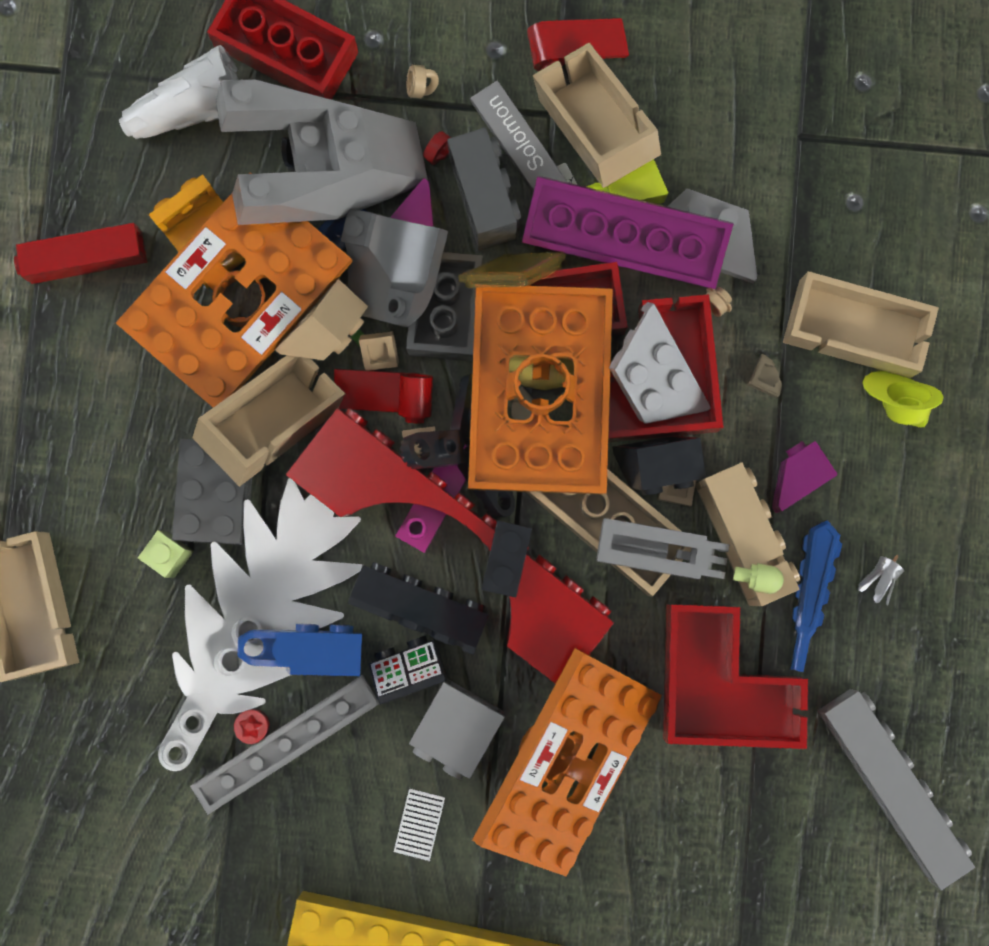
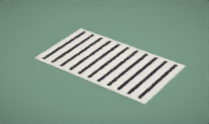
M409 789L394 852L430 861L445 797Z

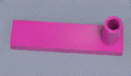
M457 466L434 468L432 471L448 483L445 490L454 497L460 492L466 482ZM413 504L395 537L425 553L447 514L427 506Z

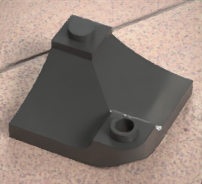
M350 209L346 216L341 242H345L347 255L353 261L348 267L347 287L368 306L362 316L404 327L413 324L423 314L432 297L448 231L371 212Z

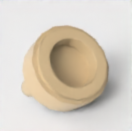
M412 64L407 73L406 89L410 98L422 99L423 96L432 94L439 82L437 73L434 70L426 69L424 65ZM428 77L431 81L429 86L426 87V78Z

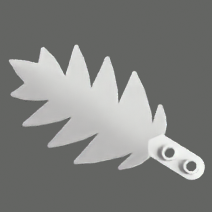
M289 478L280 501L276 539L251 501L247 499L243 502V533L249 576L217 542L211 543L212 569L218 602L223 617L191 585L185 586V625L193 670L178 652L172 654L174 674L178 686L187 698L158 750V759L164 768L170 771H179L189 765L217 713H240L263 705L266 702L264 698L238 695L239 693L253 691L290 676L286 671V667L252 666L240 659L237 655L239 636L249 630H296V624L319 625V628H322L344 617L342 612L294 602L293 600L320 592L345 581L361 571L362 564L313 560L343 540L361 521L359 516L333 517L334 512L311 494L304 500L296 483ZM259 638L248 640L245 643L244 652L249 656L259 655L264 647L262 640ZM190 716H194L198 721L197 727L192 730L186 726V720ZM173 747H178L181 750V756L177 760H172L169 757V751Z

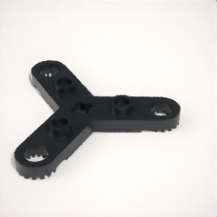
M473 373L463 376L460 380V394L456 398L450 430L418 432L403 438L404 441H401L402 446L400 447L402 453L400 455L404 457L403 462H407L406 466L416 470L457 466L468 482ZM415 445H418L417 447L421 448V450H419L420 452H422V454H420V458L415 453ZM473 490L478 499L481 498L485 505L484 508L488 509L487 513L491 514L492 518H504L514 512L515 497L512 491ZM497 495L498 497H502L500 498V501L503 500V502H501L503 506L501 507L498 504Z

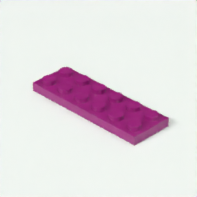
M537 176L522 243L605 263L617 262L618 266L716 289L734 224L733 222Z

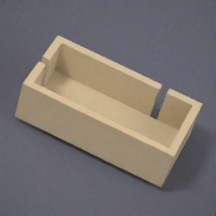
M590 43L564 57L570 82L569 85L566 86L562 65L559 61L533 75L539 101L603 188L661 155L658 130L642 110L639 111L638 104Z
M808 271L799 280L783 343L807 350H813L819 346L818 353L911 378L923 371L930 344L924 340L932 336L939 307Z
M286 355L199 417L192 438L240 487L261 471L264 464L269 465L329 419L334 411L339 408L345 393L325 373L319 376L315 388L311 392L309 389L312 387L319 367L310 358Z
M739 463L696 483V489L720 542L730 545L729 552L725 553L733 571L735 566L750 569L752 564L757 565L759 563L775 566L783 574V586L779 591L772 594L753 591V589L748 588V583L738 581L748 605L764 606L800 590L797 584L800 581L799 573L792 562L788 563L783 557L784 553L782 550L786 549L784 540L779 531H773L768 519L771 518V512L764 499L759 500L754 487L757 486V481L752 470L749 467L745 469L743 463Z
M35 531L6 539L7 541H0V682L16 680L80 663L73 633L66 634L65 628L71 627L50 533Z

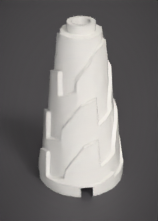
M218 45L184 65L183 70L158 83L157 88L137 99L129 108L123 110L122 118L119 119L120 126L128 137L133 136L135 139L156 136L173 129L181 130L203 121L211 122L217 120L219 117L216 98L221 80H239L235 73L239 70L226 49Z

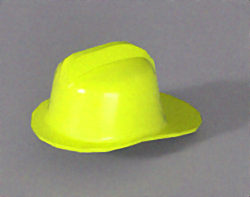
M886 371L871 372L864 377L862 382L864 389L871 396L883 402L888 418L898 424L912 425L920 428L925 427L931 410L942 404L944 399L942 392L933 386Z

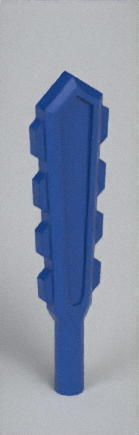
M828 520L810 528L808 534L803 537L802 550L805 552V559L801 560L798 573L802 580L798 584L800 590L795 592V597L799 601L798 606L794 607L792 612V620L795 622L797 638L790 668L800 672H804L810 638L816 632V628L823 623L822 605L828 603L830 592L827 586L829 582L833 581L836 571L833 562L834 559L840 556L842 543L839 541L840 534Z

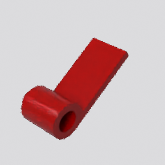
M622 18L542 21L531 25L527 29L533 67L538 72L556 61H559L563 66L565 64V56L588 43L593 46L602 59L627 58L629 56Z
M337 368L334 370V383L345 393L338 409L350 408L351 410L398 412L399 416L405 417V422L415 424L424 423L425 418L431 417L432 375Z

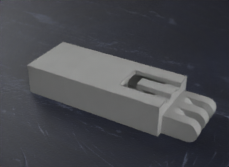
M604 518L596 562L692 579H701V576L724 579L725 572L712 570V565L726 566L727 558L714 556L715 550L729 552L730 545L707 541V536ZM668 544L690 547L691 552L679 549L676 551L677 559L688 560L689 563L666 559Z

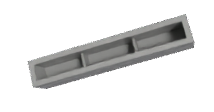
M849 689L817 710V712L930 884L942 891L975 868L969 858L972 852L962 838L958 837L956 839L950 830L953 823L944 810L941 808L936 809L930 799L934 795L929 786L922 779L917 780L911 771L914 768V764L903 750H897L892 742L895 738L892 730L884 721L879 722L872 712L876 707L870 697L865 692L860 693L857 690Z

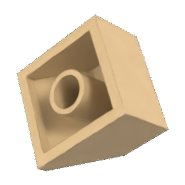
M338 279L302 320L299 321L287 337L282 340L275 351L281 355L325 360L333 351L340 354L352 340L348 335L352 336L364 323L361 316L368 306Z

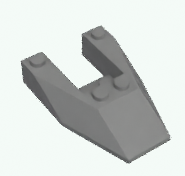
M255 79L221 80L216 106L221 132L288 130L296 171L238 174L232 193L238 225L336 220L347 216L350 209L363 210L416 188L423 178L428 181L416 122Z

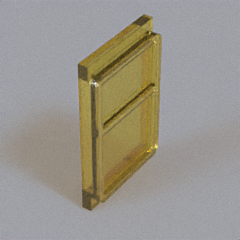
M565 252L504 254L458 275L459 282H465V287L528 286L561 269V261L566 259Z

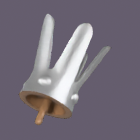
M898 555L893 560L881 556L873 571L859 583L858 591L866 590L881 575L875 588L874 601L879 603L891 584L886 605H888L895 581L904 572V569L896 563Z

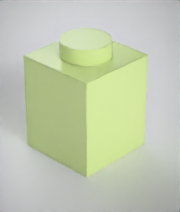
M158 530L138 556V559L164 578H175L194 551L181 541L172 540L170 533Z

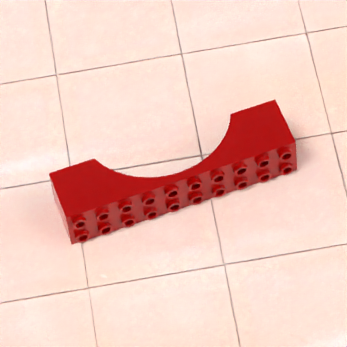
M338 408L334 411L286 473L290 479L339 517L349 516L363 508L381 503L399 502L427 506L441 511L467 526L491 551L497 521L487 513L483 517L471 510L475 504L460 492L454 497L445 490L448 483L434 472H430L427 476L420 469H411V467L406 466L407 462H403L404 457H401L398 452L391 448L395 442L380 430L376 429L372 433L365 428L368 421L350 408L346 412ZM526 552L516 598L509 596L511 618L507 636V647L556 684L574 649L576 648L590 655L614 622L608 616L611 610L594 596L590 600L586 599L581 595L584 589L567 575L563 580L554 574L556 568L552 563L540 554L535 559Z

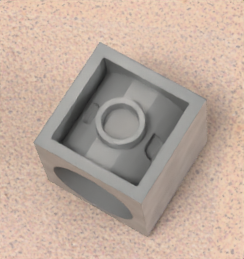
M447 679L443 682L409 744L415 747L412 752L425 761L431 762L432 758L443 763V770L459 780H461L463 775L470 779L502 723L505 714L500 708Z

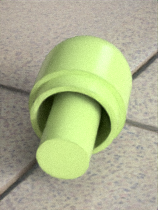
M757 563V565L752 564L750 569L735 566L733 580L748 583V588L753 589V591L772 594L781 589L784 577L777 567Z

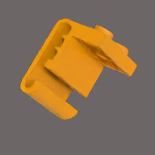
M203 174L198 178L194 177L187 180L181 186V191L171 198L168 197L159 201L155 205L154 211L149 214L178 252L223 203ZM233 252L225 258L221 265L228 272H231L243 263L245 259L238 253Z

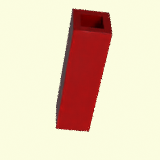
M135 223L16 244L17 256H14V266L17 274L21 275L22 278L31 284L148 263L143 233Z

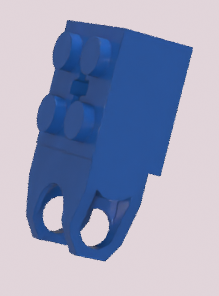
M296 624V630H249L238 637L237 655L244 662L252 666L286 667L289 675L360 676L362 634L353 632L354 626L330 625V631H319V625ZM252 638H259L263 642V651L257 656H249L244 652L245 643Z

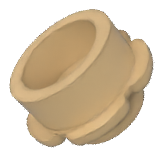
M721 287L706 289V295L709 294L711 314L721 317L724 313L732 310L730 304L732 298L725 289Z

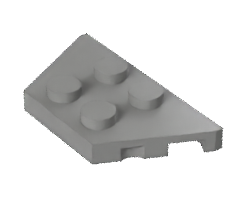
M687 188L667 207L733 222V229L720 272L754 284L757 279L749 210Z
M647 302L641 309L644 314L635 330H629L624 339L622 349L615 355L609 369L639 421L645 424L708 411L711 407L655 304Z

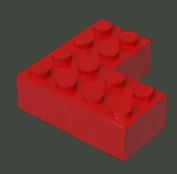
M709 294L679 297L674 304V311H669L673 305L672 298L642 300L638 308L639 321L644 314L641 311L643 305L647 302L655 304L711 408L704 412L645 424L639 421L610 370L608 442L706 434L720 431L724 426Z
M666 604L663 740L668 744L807 749V717L793 714V708L808 710V679L797 676L739 674L740 607Z

